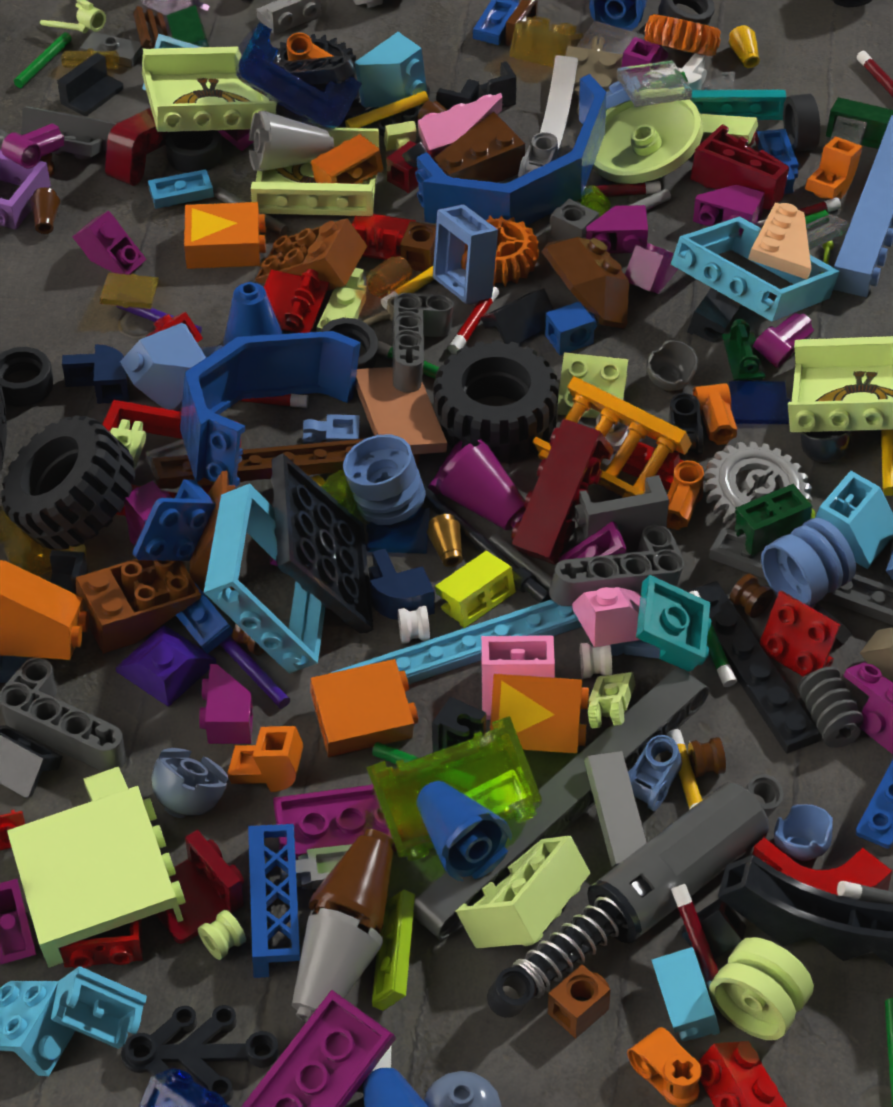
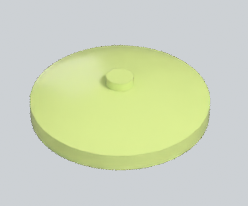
M654 91L635 95L631 100L609 108L606 111L605 135L593 165L594 170L609 181L623 184L648 182L673 172L695 153V149L702 140L703 123L696 105L683 95L667 91Z

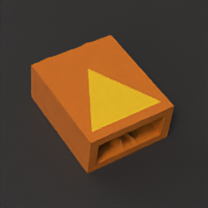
M258 202L185 205L184 249L187 269L260 266V253H266L265 235H260V233H266L265 214H259Z
M494 674L489 748L577 754L578 746H585L587 724H579L580 709L588 710L589 688L582 687L581 679Z

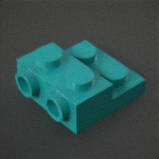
M649 575L642 582L636 638L660 648L659 659L691 672L697 665L700 666L705 662L709 653L707 635L711 627V618H709L710 602Z

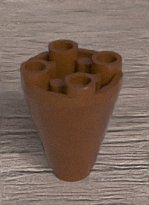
M366 829L364 834L355 840L312 894L309 900V908L311 910L314 909L317 914L320 908L342 912L360 920L358 928L367 934L370 927L380 934L384 923L393 858V849L391 847L393 839L381 831Z

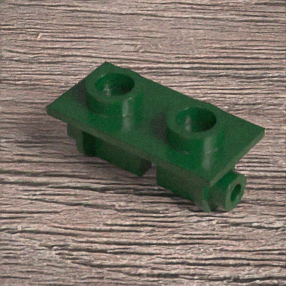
M743 319L735 320L731 326L730 334H722L733 381L764 379L766 376L760 354L753 348V344L756 341L754 332H750L749 324Z

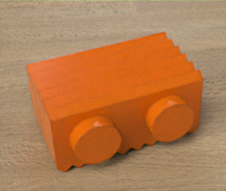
M361 134L344 141L339 146L311 160L314 179L318 183L359 184L363 183L364 180L367 181L369 177L372 178L373 175H377L378 172L382 173L383 171L380 149Z

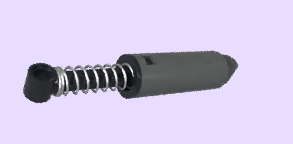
M759 774L753 777L745 788L737 783L727 782L589 886L587 892L589 905L584 908L583 915L576 914L573 916L572 924H563L560 932L550 934L549 941H541L538 944L537 950L528 951L526 960H516L512 967L502 970L487 994V1001L491 1010L504 1018H511L520 1014L534 997L540 998L544 995L545 990H550V982L552 980L560 982L562 972H573V964L575 962L583 964L585 961L584 955L587 953L596 954V946L598 944L606 946L608 936L611 935L624 943H632L675 910L677 904L671 891L672 888L686 884L691 897L723 872L726 865L737 861L751 850L764 837L766 838L769 831L768 817L783 800V788L779 781L767 774ZM754 794L762 797L765 803L758 801ZM503 986L515 989L519 999L509 998L503 991Z

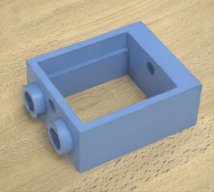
M464 204L437 210L433 278L465 304H475L480 300L492 298L498 229ZM466 243L468 245L466 269H462L461 260Z

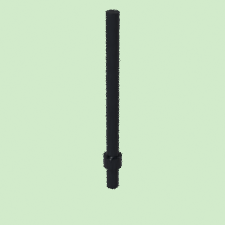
M424 485L426 492L424 502L438 515H453L455 520L460 523V534L482 553L488 551L512 566L516 588L521 592H527L539 603L551 600L549 593L536 582V577L530 571L517 566Z

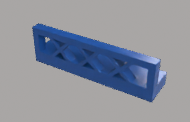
M294 824L248 826L254 978L269 977L270 962L300 961ZM287 837V844L277 854L264 845V838ZM287 855L288 863L285 860H283ZM265 857H266L267 859H269V861H268L266 864H265ZM276 865L288 874V877L278 886L266 878V875ZM288 888H289V895H288L287 893H285V891H286ZM266 889L271 892V893H270L269 895H267V896H266ZM277 898L290 907L280 919L267 911V907ZM289 921L291 922V928L286 925ZM267 922L272 925L269 929H267ZM280 931L291 940L292 948L268 949V941Z

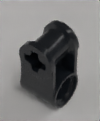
M688 393L677 394L670 402L668 423L687 432L692 443L688 451H695L697 455H702L703 426L701 425L699 400L694 395Z

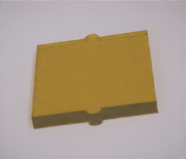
M108 273L101 293L100 304L123 306V308L152 309L159 278L138 276L136 274Z

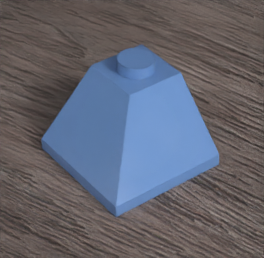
M180 323L140 339L120 363L135 387L162 408L178 411L182 407L185 372L204 360L206 356L186 324Z

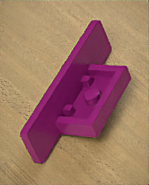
M866 662L846 669L844 677L869 696L861 712L864 720L859 728L893 754V683L883 676L877 667Z

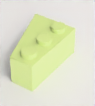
M571 835L541 839L507 867L511 874L497 886L493 882H489L484 886L482 891L485 896L473 906L463 904L455 910L475 948L511 945L531 946L541 940L546 928L554 919L561 915L562 908L571 897L580 891V886L590 875V871Z

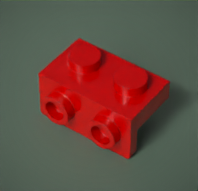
M749 1041L714 1043L698 1061L701 1068L699 1080L715 1107H787L776 1084L771 1080L757 1052Z

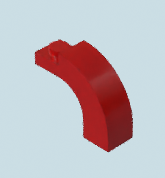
M765 837L753 849V855L774 869L804 884L838 895L837 886L840 881L888 891L892 876V870L864 848L858 851L845 864L829 870L810 869L796 863Z

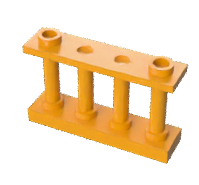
M573 376L567 386L573 397L574 405L565 417L566 420L578 423L585 410L589 411L592 408L600 412L602 418L595 429L601 431L604 437H606L613 424L617 425L620 422L628 426L630 432L605 471L602 470L603 474L598 482L599 485L621 495L622 498L644 494L646 478L656 475L669 452L673 453L676 450L685 455L692 445L686 431ZM648 436L656 440L658 446L632 486L618 479L617 476L640 439H645ZM535 437L533 444L539 452L538 457L541 460L547 459L551 449L550 443Z

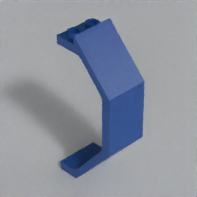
M590 74L580 78L579 121L583 126L574 148L568 154L511 182L494 183L452 178L443 172L427 152L418 156L417 171L415 172L419 186L417 198L424 208L425 222L436 224L437 210L464 204L484 220H488L489 215L493 219H499L502 215L506 220L514 217L516 223L524 222L525 226L553 213L556 208H560L568 199L573 201L581 199L605 135L606 91Z
M334 331L236 337L187 370L184 374L180 431L195 481L198 482L202 478H206L215 482L222 471H227L229 485L237 487L240 484L237 471L238 464L242 461V456L240 455L243 454V449L240 448L241 434L245 432V426L219 415L242 399L310 393L326 394L346 403L354 398L361 342Z

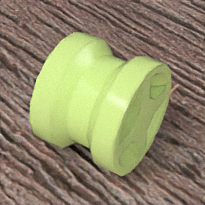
M227 910L217 914L216 920L211 924L204 923L198 928L203 944L218 960L224 958L228 954V949L232 946L239 947L246 942V936L242 927Z

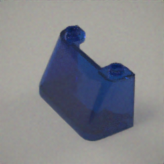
M259 22L242 40L235 53V70L239 80L319 128L327 131L337 128L343 122L362 83L350 76L340 84L329 81L325 89L319 91L273 63L279 50L272 47L270 43L272 29Z

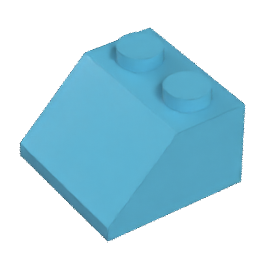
M400 32L395 33L355 61L361 105L364 107H382L422 91H427L422 48Z

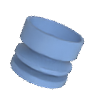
M392 434L372 436L354 445L347 453L343 463L344 473L353 492L358 511L366 521L377 525L395 524L414 515L423 505L426 495L425 488L411 447L403 438Z
M821 518L808 520L802 526L793 529L791 534L784 535L767 545L761 553L763 573L773 592L778 595V592L782 590L809 607L822 600L827 593L834 592L840 586L849 583L855 576L856 563L854 554L846 538L838 528Z

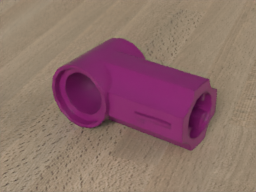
M53 123L25 135L13 132L3 140L1 151L8 159L26 169H30L37 165L42 156L57 151L60 147L64 146V136L61 134L59 127Z
M794 313L776 328L773 326L768 327L756 339L753 348L775 368H778L795 351V340L811 337L814 332L811 324L812 320L804 313Z

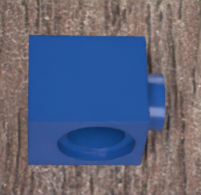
M580 301L546 313L545 336L559 355L593 344L594 330L597 327L594 315L590 311L588 312Z

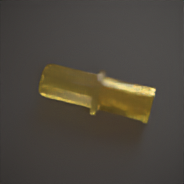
M88 48L87 51H65L61 56L63 67L76 68L98 52L105 56L107 69H118L119 65L115 64V62L119 63V54L117 51H94L93 48Z

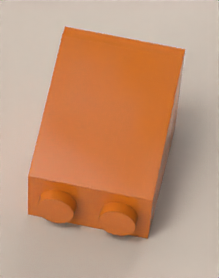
M0 560V655L70 660L75 647L81 646L82 632H87L89 612L83 611V598L16 565Z

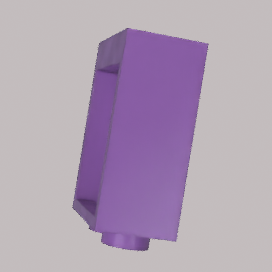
M0 150V180L20 186L9 200L0 198V225L16 230L32 210L30 197L33 195V192L38 188H49L51 186L46 162L39 161L33 168L26 169L5 157Z

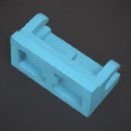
M693 947L652 959L651 961L674 1033L679 1032L682 1041L700 1038L709 1034H719L717 1018Z
M79 966L58 981L51 1020L119 1049L126 1042L127 1031L131 1034L137 1033L141 1022L143 1005L146 1003L147 996Z

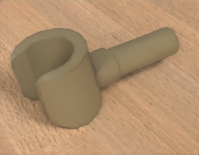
M395 297L388 299L387 310L381 311L379 314L363 320V322L368 326H372L383 320L389 319L392 321Z

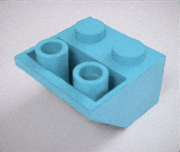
M850 471L821 504L815 517L827 520L838 528L846 538L854 554L855 562L866 569L872 565L893 539V512L881 488L853 471Z

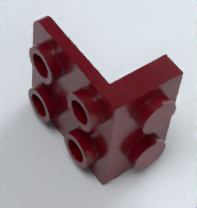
M198 829L185 837L188 859L175 866L176 874L169 877L171 883L179 880L186 903L179 905L183 921H177L173 908L154 914L173 939L180 944L186 943L199 935L198 928L204 923L211 924L214 922L217 914L221 911L227 910L232 914L244 906L242 893L244 879L235 865L231 864L228 866L222 859L221 850L212 839L207 841Z

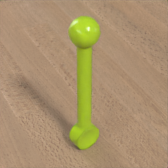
M827 239L822 244L824 249L823 262L829 265L830 251L834 248V242Z

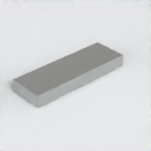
M622 751L591 755L584 759L611 867H616L647 843Z

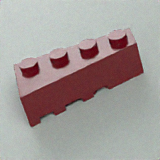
M562 419L560 427H556L551 435V449L547 459H542L537 471L538 481L534 490L531 489L526 496L524 503L525 513L522 520L515 524L511 536L513 540L512 545L519 552L557 565L559 562L558 558L562 556L573 534V528H575V522L572 521L575 516L574 505L579 504V491L588 490L591 484H598L603 474L602 470H600L603 458L610 460L614 452L613 447L601 431L566 419Z

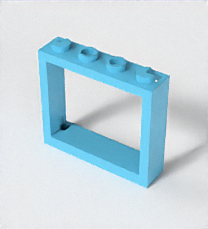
M740 216L680 236L671 261L672 266L772 322L830 299L840 272L811 255L812 269L808 279H803L754 262L793 284L779 289L719 256L718 254L732 250L748 259L751 248L762 228ZM740 228L744 229L742 237L739 235ZM770 292L777 295L775 301L768 298Z
M249 483L221 495L204 594L288 673H292L318 663L325 607L309 591L303 590L296 581L288 629L238 580L246 532L275 561L277 555V541L274 534V529L276 528L275 512L273 506Z

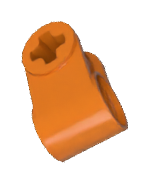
M658 1027L628 1049L627 1056L634 1070L642 1078L646 1079L667 1102L677 1107H688L698 1099L700 1090L698 1081L701 1076L700 1064L676 1041L668 1030Z

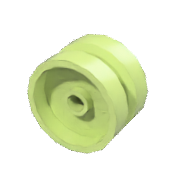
M753 937L745 938L738 943L728 958V964L723 966L711 981L709 994L713 1004L720 1013L734 1026L751 1036L763 1040H778L786 1034L795 1020L796 1013L803 1009L811 997L814 984L810 973L804 965L788 950L772 941Z

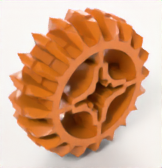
M658 14L649 16L644 30V39L648 42L710 57L716 55L721 41V31L718 28Z
M489 215L486 221L498 229L493 286L495 283H502L506 287L508 281L518 283L519 278H527L528 273L534 271L537 259L539 258L537 236L533 234L532 228H526L524 222L516 223L514 217L506 220L501 215L499 219H493ZM466 243L461 260L462 269H466L468 245Z

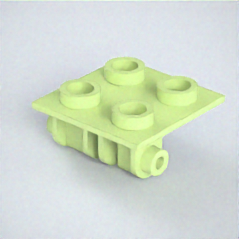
M564 352L558 394V415L567 416L574 405L573 397L567 388L573 376L623 400L627 381L628 359ZM591 408L589 411L585 410L582 417L596 419L600 412Z

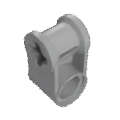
M541 132L533 136L528 150L521 160L518 178L557 159L558 140L555 135Z

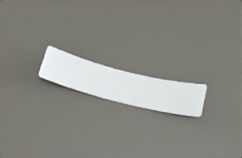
M560 55L555 56L551 87L540 133L548 132L557 137L558 150L567 122L578 58Z

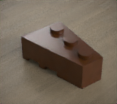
M493 111L433 159L443 172L452 178L497 183L518 174L521 160L525 156V143Z

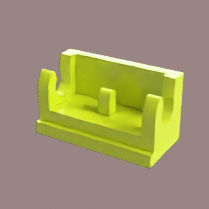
M488 551L483 552L435 585L436 594L447 601L441 605V609L458 621L463 628H466L516 593L512 566Z

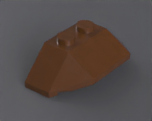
M575 237L548 242L542 253L572 294L585 308L595 314V319L601 325L624 329L627 325L629 280L622 272L621 265L607 252V246L595 238L589 240Z

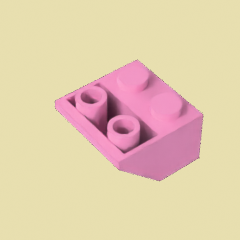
M481 636L482 711L486 712V720H491L494 674L555 678L554 636Z

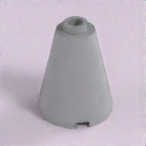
M258 111L259 113H255L253 116L249 141H254V151L249 150L251 166L255 171H267L311 163V160L317 158L318 155L334 148V139L332 136H329V132L325 129L267 111Z
M320 908L317 914L314 909L311 910L307 921L292 1006L297 1010L296 1016L299 1019L307 1022L331 990L343 998L346 997L383 944V938L376 930L370 927L367 934L358 928L360 920L339 911Z

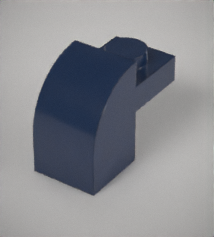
M95 344V354L62 355V368L66 387L95 386L97 404L112 403L113 400L130 402L129 376L120 363L124 358L120 351L107 345Z
M386 548L372 552L373 566L369 567L368 571L371 604L377 612L387 618L398 620V609L405 608L408 611H415L420 606H426L428 615L435 614V593L423 566L396 573Z

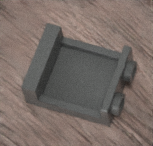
M659 475L646 478L645 493L641 495L592 503L587 490L579 491V504L574 505V515L578 525L577 528H573L575 545L577 546L614 521L622 536L626 553L638 550L643 530L647 526L656 524L667 528L669 499Z

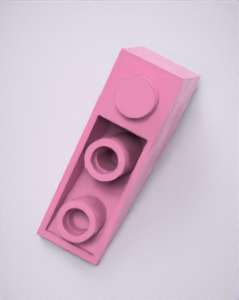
M502 94L484 95L475 102L457 104L451 107L450 110L438 114L429 113L425 115L422 119L418 120V135L421 142L428 151L433 153L434 158L493 111L498 115L502 111Z

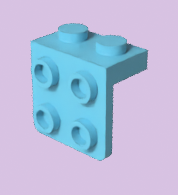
M9 981L0 988V1051H14L38 1076H49L76 1031L51 1020L58 981Z

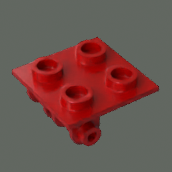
M373 214V216H355L352 225L367 245L362 256L401 263L400 244L410 221L416 222V220Z
M271 269L264 289L281 330L293 333L311 332L329 287V282L319 280L317 271L307 269L301 276Z
M780 590L759 644L767 656L804 677L818 669L832 666L834 658L830 656V651L841 625Z

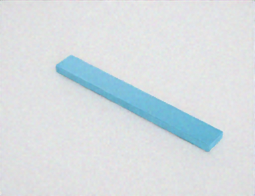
M551 599L331 673L396 659L398 670H404L408 684H412L480 661L481 636H555L582 627L575 615L572 606H561Z

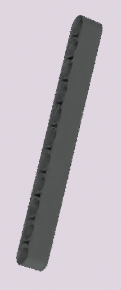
M679 667L674 669L624 713V723L622 725L614 726L612 724L505 819L512 832V840L509 837L507 838L505 848L508 852L494 870L478 879H474L472 876L461 877L464 881H457L445 872L414 902L413 918L440 940L450 936L462 925L455 910L463 904L473 906L485 896L482 891L484 886L489 882H493L497 886L511 874L507 868L541 839L559 837L595 804L584 759L587 756L622 751L627 771L629 772L651 738L657 735L667 736L669 731L678 729L702 707L709 695V687Z

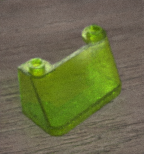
M510 716L492 722L494 730L485 733L484 738L481 731L474 734V739L404 763L403 759L396 761V769L387 767L385 761L367 767L368 782L388 833L393 839V845L398 857H407L408 861H415L429 854L428 849L434 847L417 808L416 800L421 789L435 781H443L496 813L505 821L515 819L516 822H523L537 815L536 809L542 805V798Z

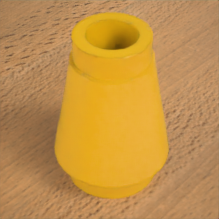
M746 25L734 28L729 34L730 47L745 68L757 66L760 58L754 30Z

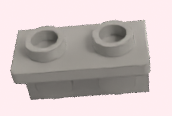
M278 0L257 8V18L275 35L320 17L321 0Z

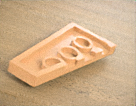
M775 202L751 248L748 260L803 279H808L812 268L804 212L798 210L792 204H779Z

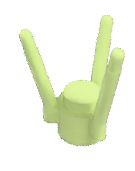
M76 0V7L79 8L76 14L79 21L78 24L51 20H41L40 24L48 27L78 30L82 33H86L89 29L98 32L105 25L106 14L104 11L94 7L91 2Z

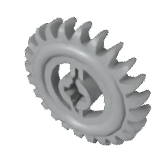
M737 442L735 447L728 445L725 446L724 451L716 452L714 459L708 462L707 470L704 473V481L706 482L703 491L708 492L712 490L707 497V503L718 500L713 513L716 514L720 510H726L727 512L723 518V523H726L729 519L736 518V507L772 493L776 485L775 480L779 483L780 488L794 483L810 503L812 502V497L810 496L812 487L806 483L808 476L805 473H799L801 469L799 463L792 464L790 462L792 459L790 455L782 456L780 449L775 448L772 451L769 449V445L763 443L762 447H758L756 442H750L747 447L743 442ZM756 469L748 473L739 491L736 484L737 474L744 470Z

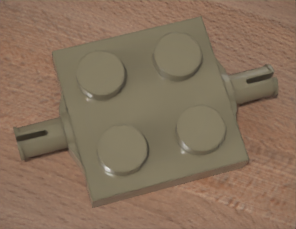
M598 36L593 38L591 49L574 46L567 47L566 56L578 58L572 99L579 101L580 78L590 74L606 92L610 91V85L620 79L623 54L602 51L605 42L602 37H600L598 45ZM578 104V109H577V111H576L578 115H579V104Z

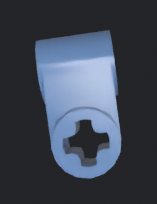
M657 735L651 738L635 765L628 772L634 797L647 803L648 808L652 811H656L660 807L669 787L682 767V757L679 748L671 737ZM668 751L673 754L666 762H657L655 760L656 756L661 752Z

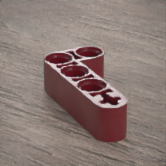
M151 107L117 123L110 130L107 139L105 173L107 176L136 186L144 175L146 154L166 144L168 132H157Z

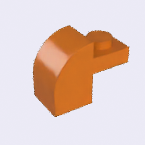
M835 136L824 146L820 166L807 179L805 190L813 192L817 197L823 199H833L834 197L842 199L855 176L863 146Z
M296 726L260 727L256 745H235L227 773L231 784L266 783L270 792L282 791L292 786L296 779L303 751V741Z

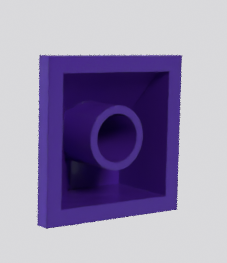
M163 625L115 668L116 672L169 707L210 669V664H216V658L207 654L204 650L166 625Z

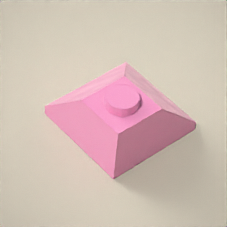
M605 587L597 591L584 592L572 603V609L594 647L640 640L636 638L641 597L639 592L620 587Z

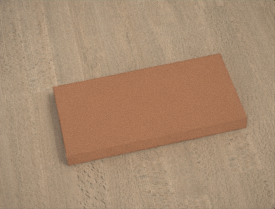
M392 367L357 369L355 387L374 436L392 434L401 437L410 445L413 454L446 452L447 440L423 382L421 388L417 391L402 392L393 386Z

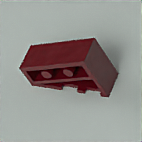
M722 124L695 149L690 179L701 183L704 187L716 190L739 185L764 192L763 209L771 210L775 202L778 203L784 196L789 166L764 150H760L759 153L748 146L749 141L744 137H740L739 140L728 133L729 128Z

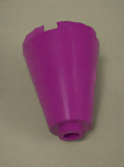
M481 439L477 440L478 446L476 447L469 443L447 463L443 469L447 476L444 481L438 478L436 489L442 495L502 529L510 530L514 528L518 521L522 520L526 510L524 508L525 499L489 446Z

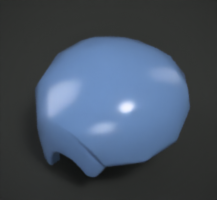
M794 805L784 820L780 817L777 819L774 829L775 845L787 856L796 860L810 861L823 855L831 845L833 818L825 809L814 805Z

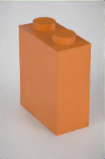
M396 659L311 677L310 694L328 757L374 747L376 742L388 744L413 738L414 724H418V714L414 702L408 703L405 692L409 691L408 679L404 670H398Z

